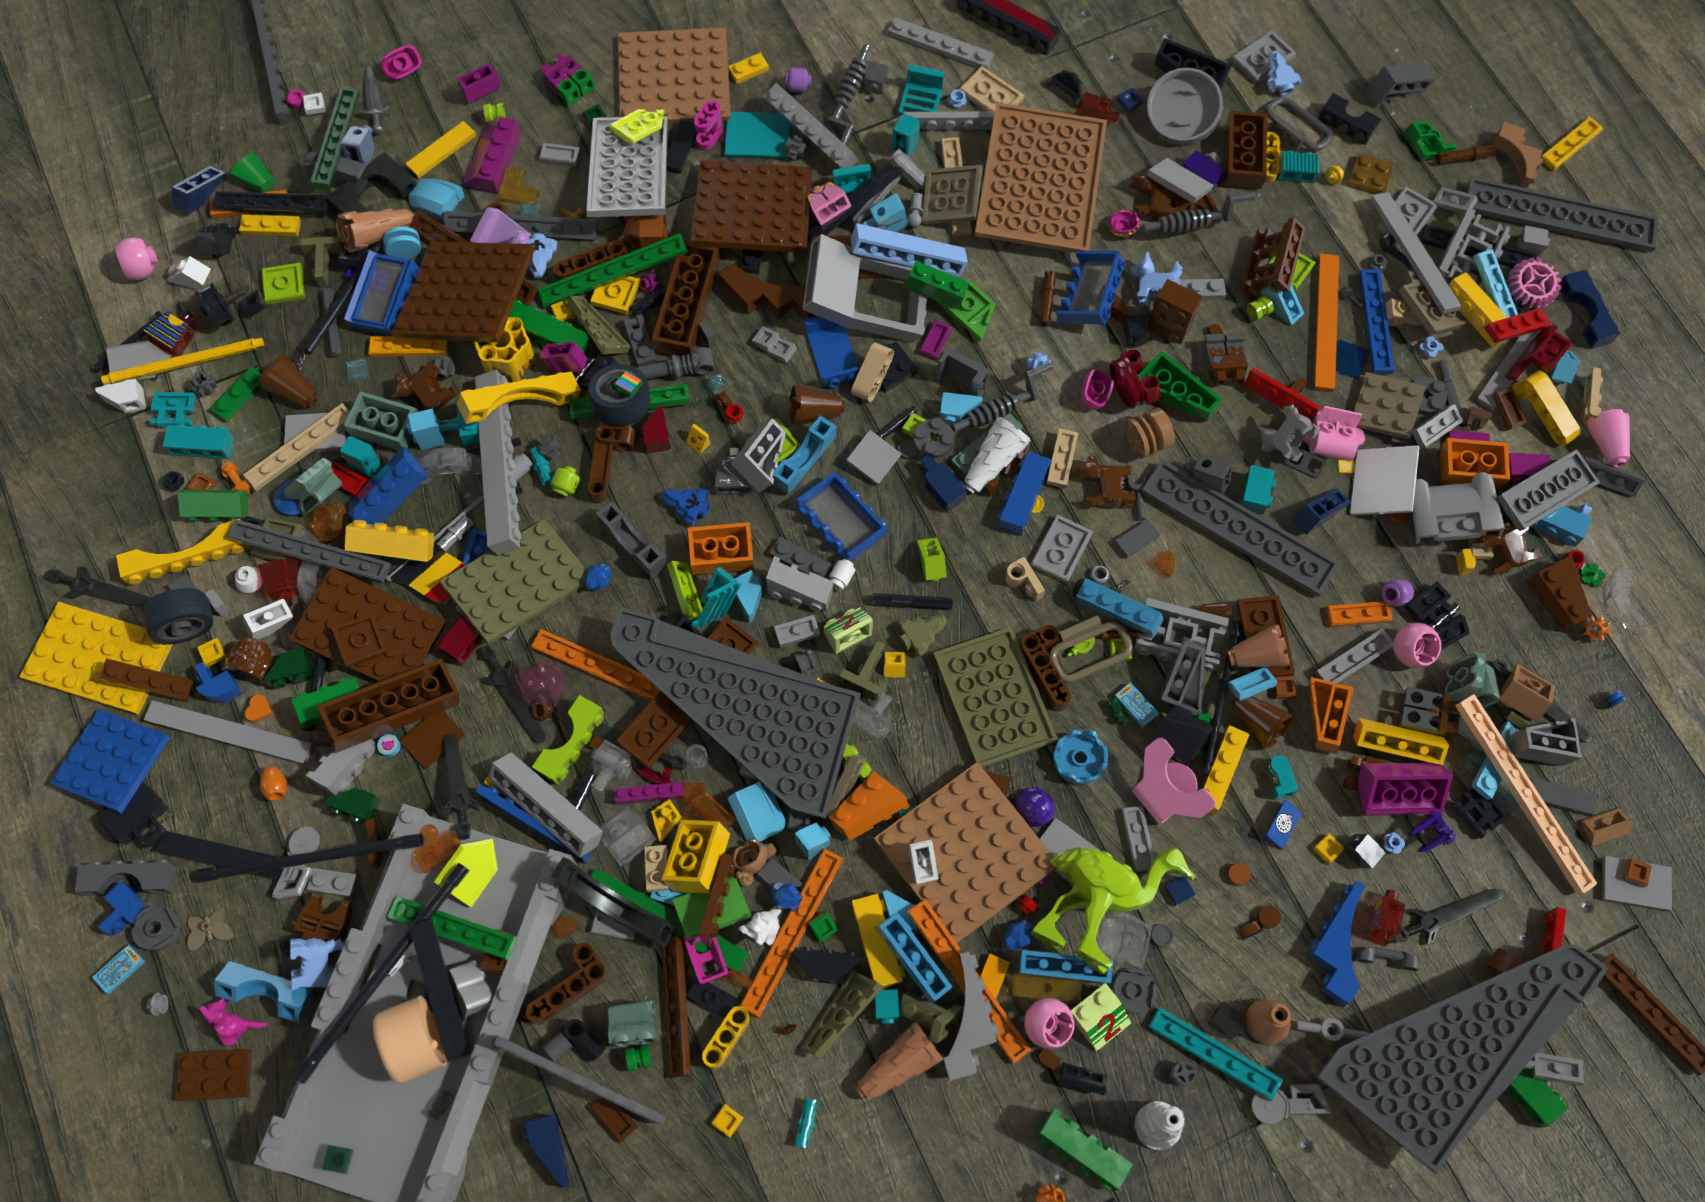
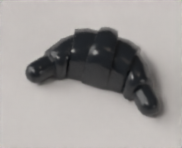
M1062 70V72L1052 75V78L1045 81V86H1058L1065 93H1068L1074 99V106L1078 108L1083 93V82L1075 72Z

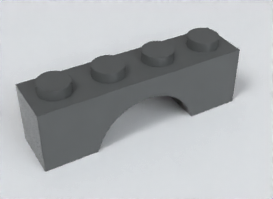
M612 501L596 513L599 524L651 579L667 567L665 556L652 542H647L639 535L625 514Z
M156 859L154 863H146L144 860H133L131 864H124L123 861H110V864L91 861L87 865H78L75 892L83 896H106L111 887L118 881L128 877H135L141 883L142 889L150 894L173 893L176 867L164 859Z

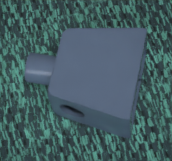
M369 126L350 127L341 141L344 157L363 163L365 166L370 164L375 149L371 136L372 129Z

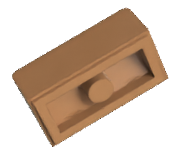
M1618 808L1582 820L1580 824L1591 845L1595 846L1630 834L1633 822Z

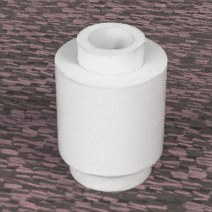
M838 560L828 577L830 581L834 582L835 590L842 591L843 588H846L855 572L854 565L849 560Z

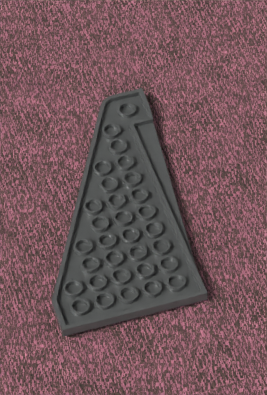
M619 607L611 632V642L615 650L791 810L826 819L861 693L824 683L665 623L647 614Z
M1577 945L1561 946L1337 1048L1316 1078L1431 1172L1436 1174L1457 1144L1577 1006L1594 990L1609 968Z

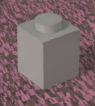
M1525 226L1518 236L1517 249L1536 253L1537 256H1540L1550 243L1548 230Z

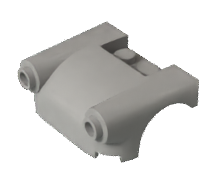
M1481 472L1475 475L1472 483L1429 487L1428 482L1423 479H1416L1413 512H1409L1414 520L1416 544L1420 542V538L1433 537V540H1437V542L1480 538L1482 535H1486L1488 531H1498L1499 536H1501L1504 531V524L1499 503L1496 499L1497 494L1492 475Z

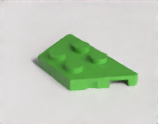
M967 279L965 281L970 283L959 310L941 302H936L981 342L996 303Z

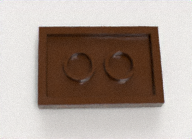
M252 1050L179 1053L176 1101L249 1097Z

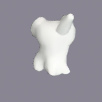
M775 905L770 911L757 912L752 916L751 921L741 926L739 930L749 935L760 945H763L764 942L771 945L779 931L777 917L783 909Z

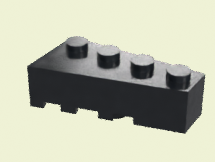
M1164 38L1157 52L1154 64L1165 73L1180 68L1201 70L1216 81L1221 91L1232 67V64Z

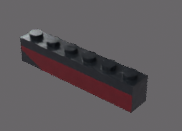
M957 0V7L962 11L968 12L977 19H981L992 27L1005 32L1007 35L1046 55L1050 53L1059 41L1060 28L1008 0Z

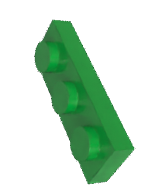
M251 366L210 408L211 411L228 423L261 388L259 385H262L259 383L262 373Z

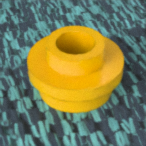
M1330 166L1326 169L1325 177L1330 184L1336 185L1342 181L1344 172L1339 166Z

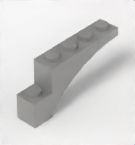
M969 950L960 952L965 978L963 1019L950 1052L943 1057L950 1081L977 1073L976 1066H980L977 1053H972L971 1050L995 1043L997 1041L996 1036L1000 1035L996 1021L991 1022L989 1013L993 1012L989 999L984 1000L982 991L986 990L983 978L982 976L977 977L975 968H978L979 965L975 954L971 955Z

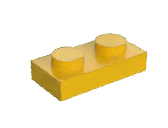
M761 53L728 66L729 72L736 84L769 71V65Z

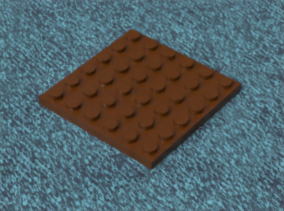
M700 160L691 246L806 253L810 202L807 196L811 193L812 167Z
M430 242L420 264L419 273L416 274V279L412 283L413 286L409 290V294L405 299L391 334L394 338L499 342L534 254L535 248L533 244Z

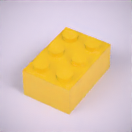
M681 820L662 881L674 892L711 894L722 853H725L730 833L719 821Z

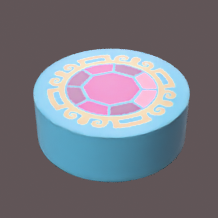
M392 734L382 736L377 743L379 752L386 757L396 755L401 747L398 738Z

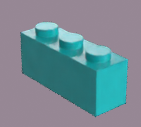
M184 424L168 425L163 448L170 456L230 459L234 437L227 428L221 426L208 428L202 425H197L196 427Z

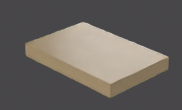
M983 66L959 88V90L965 93L967 99L985 111H995L996 102L1018 106L1025 96Z

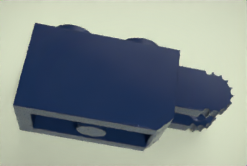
M929 455L924 456L921 470L926 475L924 487L947 513L966 500L967 488L962 481H958L955 478L954 472L949 466L946 467L943 462L938 464Z

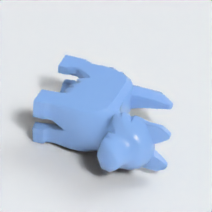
M1146 252L1145 258L1141 259L1138 265L1131 267V274L1139 278L1140 290L1137 298L1140 305L1149 306L1151 299H1156L1167 279L1180 285L1179 277L1182 274L1181 270L1183 267L1180 266L1178 261L1175 262L1171 273H1157L1150 259L1149 252Z
M315 938L308 940L290 939L291 959H296L297 956L302 957L301 968L291 970L292 989H297L298 987L327 988L334 968L328 966V953L343 949L345 943L341 942L340 939L335 942L334 939L328 942Z

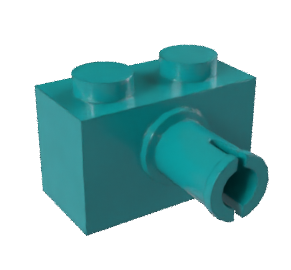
M458 406L456 418L438 421L441 433L459 430L465 447L480 445L479 423L466 424Z

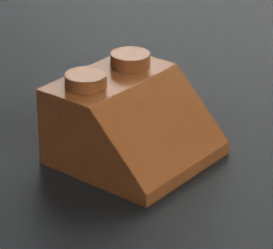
M1516 664L1500 691L1499 700L1506 707L1519 711L1523 717L1538 722L1553 702L1555 685Z

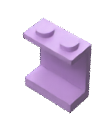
M487 207L470 241L473 243L528 244L531 234L499 209Z

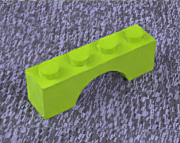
M581 695L578 696L568 711L574 725L570 740L558 749H543L532 766L535 772L557 785L560 780L563 781L566 778L569 766L572 762L575 763L581 753L580 749L590 741L592 737L591 732L604 719L602 708Z

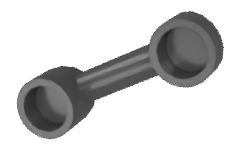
M1369 947L1356 953L1357 962L1374 963V957L1376 956L1400 960V968L1403 970H1419V961L1407 952Z

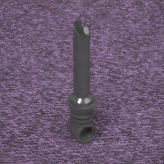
M705 347L694 350L692 356L687 354V357L682 355L681 358L673 354L666 362L636 367L645 375L646 379L666 375L679 379L681 375H684V372L687 375L689 371L692 374L695 370L697 374L705 375L713 372L715 369L712 350Z

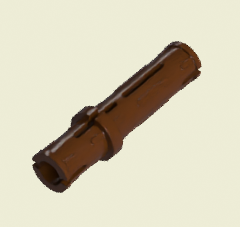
M1493 144L1480 147L1475 145L1468 149L1437 153L1436 160H1440L1437 162L1438 165L1471 159L1476 161L1479 158L1494 156L1495 149L1491 148L1495 146Z
M1048 271L1044 274L1038 325L1041 327H1046V323L1047 327L1050 326L1053 298L1056 294L1055 281L1057 273L1054 271H1049V275Z

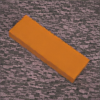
M1385 601L1326 607L1330 628L1391 623L1393 620L1390 605Z

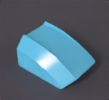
M421 179L409 194L410 206L413 209L422 211L444 224V211H453L465 195L462 187L441 179Z
M761 781L728 797V802L746 841L750 839H755L759 842L782 832L787 824L774 793Z

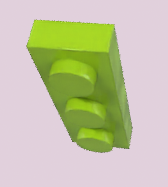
M671 561L667 564L682 614L689 620H697L702 611V606L688 563Z

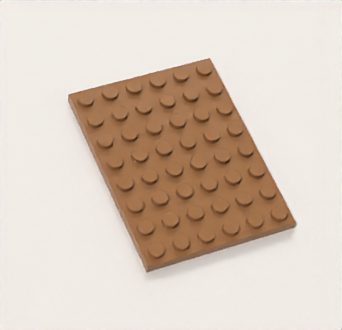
M996 102L975 236L1074 253L1076 251H1089L1107 120Z

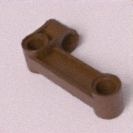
M604 424L596 429L588 483L589 498L592 502L602 503L606 500L613 450L623 452L633 450L634 428ZM604 435H608V436H609V437L606 438V439L601 438V437L604 436ZM596 489H601V490H602V491L599 492V493H594V492H593V491L596 490Z

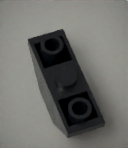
M216 223V225H209V227H201L200 231L194 232V236L204 254H226L231 250L235 227H229L228 223Z
M801 946L799 950L794 949L793 952L795 960L815 983L836 985L861 964V956H857L856 952L844 951L843 954H834L835 951L831 949H821V952H815L810 947Z

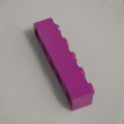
M683 782L615 789V802L617 805L684 799Z

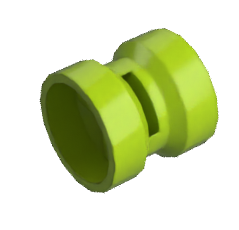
M497 103L496 105L484 104L486 123L498 117L506 118L503 103Z
M1264 295L1258 298L1256 302L1252 301L1247 304L1246 310L1249 317L1253 321H1257L1263 315L1272 313L1274 306L1271 299Z

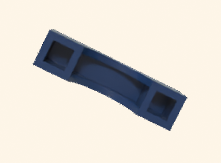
M1587 270L1565 275L1559 283L1562 286L1560 291L1565 301L1581 305L1589 315L1590 323L1583 332L1589 347L1593 349L1612 344L1620 334L1619 328L1614 323L1609 309L1606 308L1601 294L1597 291L1593 279L1589 276Z

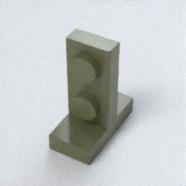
M339 236L300 239V246L305 255H313L315 268L312 269L313 279L317 280L320 288L328 287L329 254H340L344 249Z
M877 640L875 646H870L866 654L868 659L865 664L861 663L857 675L843 669L840 674V683L872 699L878 700L881 694V687L870 682L869 679L884 653L885 644Z
M907 991L903 994L899 1014L914 1022L917 1021L920 1025L930 1029L929 1040L938 1043L958 1028L963 1008L955 1004L946 1010Z

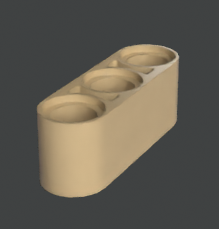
M878 343L871 345L853 384L852 395L868 402L873 401L893 359V349Z

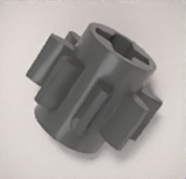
M797 135L793 139L788 138L784 151L789 152L787 157L794 160L798 156L803 157L807 144L802 143L804 138Z
M439 355L435 360H431L430 365L436 364L440 369L439 374L436 376L437 379L446 380L449 378V375H454L456 367L453 366L454 363L451 358Z
M206 371L195 373L193 380H190V383L193 385L191 389L195 394L200 393L202 397L213 394L214 389L218 386L214 382L216 379L213 374L208 375Z
M549 433L541 437V444L538 445L541 454L545 458L551 457L553 460L559 457L563 448L560 438L557 435L550 436Z

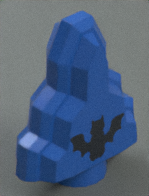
M671 489L663 490L661 494L664 502L668 506L675 508L677 515L683 517L684 522L691 526L697 522L699 517L705 518L710 508V503L707 502L709 490L686 489L683 492Z

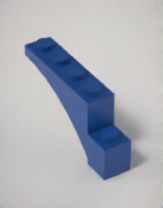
M1359 881L1352 885L1348 884L1342 892L1343 900L1341 903L1337 902L1331 910L1332 918L1330 921L1326 920L1320 928V931L1323 932L1320 938H1315L1309 946L1311 952L1308 957L1329 971L1321 981L1323 987L1320 991L1343 1007L1351 1003L1361 986L1357 983L1350 945L1354 912L1359 897L1365 888V885Z

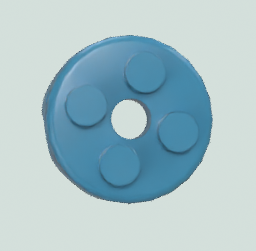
M1073 730L1059 739L1053 756L1054 765L1057 772L1066 781L1078 785L1090 784L1100 778L1108 765V749L1099 740L1096 732L1092 730ZM1079 753L1083 754L1086 757V762L1078 763L1075 761L1074 756Z

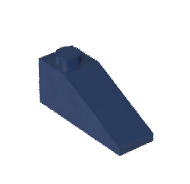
M209 166L172 186L173 207L188 214L200 208L226 177V173Z
M1336 488L1307 504L1293 519V522L1307 535L1343 510L1351 501Z
M549 1115L526 1122L527 1128L523 1129L526 1143H530L531 1148L563 1188H570L571 1185L557 1116Z

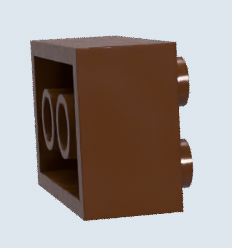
M1167 279L1156 297L1148 328L1173 342L1182 344L1192 327L1203 296Z

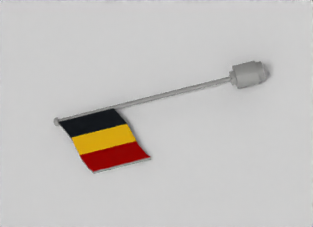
M524 453L513 457L516 482L533 465ZM484 494L434 536V541L484 499ZM433 548V557L428 562L407 559L391 574L387 575L385 579L389 582L394 580L410 586L428 599L445 604L451 598L440 585V580L466 566V564L447 552Z

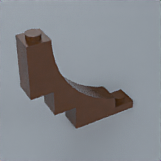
M734 263L729 267L723 268L719 273L721 286L748 314L765 304L778 319L791 309H794L804 320L817 316L803 310L806 285L781 286L766 283L748 275Z

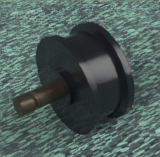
M210 282L209 287L201 291L196 289L194 292L202 304L199 308L204 316H209L215 327L219 329L220 325L228 320L235 321L229 310L228 303L244 296L245 293L242 288H239L236 292L233 291L223 297L213 282Z

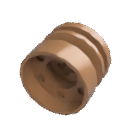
M1159 407L1144 412L1143 417L1138 415L1134 419L1126 420L1124 423L1127 441L1135 455L1140 459H1144L1149 455L1155 454L1157 450L1162 451L1175 444V433L1167 414Z

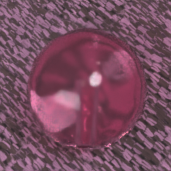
M541 662L534 664L526 671L523 676L522 688L525 696L532 703L540 706L552 705L559 701L565 693L566 680L559 667L552 663Z

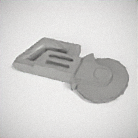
M307 826L296 830L290 837V852L287 853L288 856L315 852L320 843V836L317 830ZM305 865L284 868L272 897L279 900L301 896L313 869ZM297 883L295 888L284 889L286 884Z
M1290 1084V1099H1287L1281 1090H1278L1272 1101L1256 1093L1251 1104L1255 1117L1262 1123L1269 1125L1277 1124L1283 1118L1286 1120L1288 1115L1333 1114V1108L1319 1084ZM1297 1094H1314L1322 1109H1315L1310 1099H1297Z

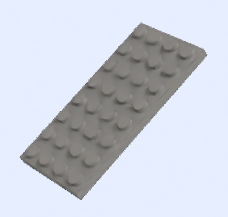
M667 116L663 117V124L660 130L632 145L618 137L609 128L610 124L623 117L593 118L587 217L665 215Z

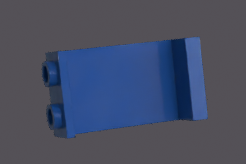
M819 316L805 319L806 334L823 387L835 388L840 384L854 383L861 366L858 367L845 326Z

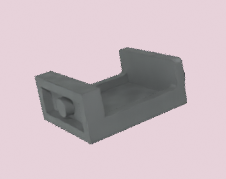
M950 347L944 353L941 352L936 360L938 363L935 370L937 373L936 380L940 382L944 375H948L971 388V396L981 397L987 387L989 369Z

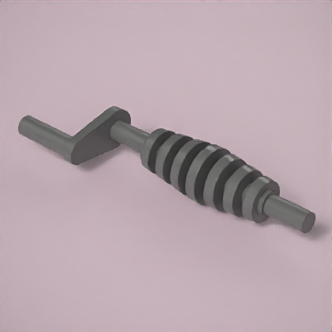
M867 44L863 45L858 58L852 60V64L849 65L848 70L844 74L845 76L842 77V83L839 85L840 90L837 92L838 97L835 99L837 107L833 116H829L826 120L834 127L845 129L840 140L845 146L855 126L839 118L843 109L849 107V102H852L853 96L860 89V83L863 80L862 76L865 73L864 69L867 66L865 59L870 50V46Z
M1255 193L1227 195L1222 211L1209 212L1208 209H1203L1202 211L1200 209L1195 211L1182 210L1173 213V215L1162 216L1157 222L1143 224V230L1159 229L1161 232L1189 231V229L1193 230L1196 227L1209 225L1211 220L1223 218L1225 222L1230 221L1233 204L1254 200Z
M1049 362L1031 371L1024 372L1026 392L1017 396L1009 394L1007 397L1002 396L1000 399L996 398L985 402L979 408H975L972 412L967 413L966 419L953 424V431L957 432L968 426L976 428L977 426L985 425V423L995 422L998 416L1003 418L1006 414L1011 413L1012 410H1016L1019 407V403L1028 399L1032 401L1037 400L1038 394L1033 378L1052 370V364Z

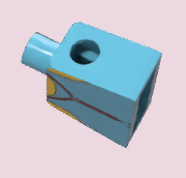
M897 193L871 207L872 218L863 222V225L893 232L909 227L905 208Z

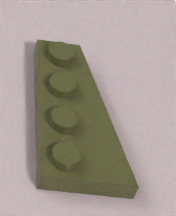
M570 296L567 303L602 354L628 353L631 346L584 296Z
M851 971L802 1048L820 1059L880 992L883 986L872 979Z

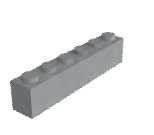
M777 83L764 95V98L773 109L838 168H849L856 164L858 159L855 154Z
M512 752L492 763L488 778L579 858L599 845L603 831Z

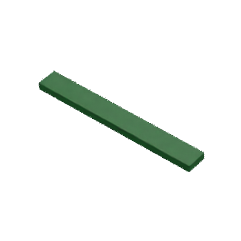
M680 233L539 288L538 292L543 307L548 308L550 305L569 299L570 296L581 295L688 253L682 235Z
M595 869L591 877L634 904L667 920L676 928L672 937L681 936L685 944V933L676 912L604 872ZM717 935L716 939L726 967L739 974L750 953ZM701 940L694 944L695 950L700 953H705L711 949L710 945L702 944Z

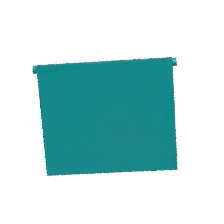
M731 112V119H727L725 156L788 158V152L784 151L789 138L790 123L779 113Z

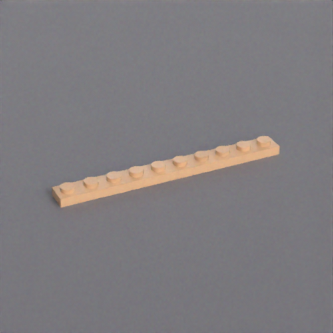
M1475 694L1456 704V708L1576 894H1584L1594 887L1597 883Z

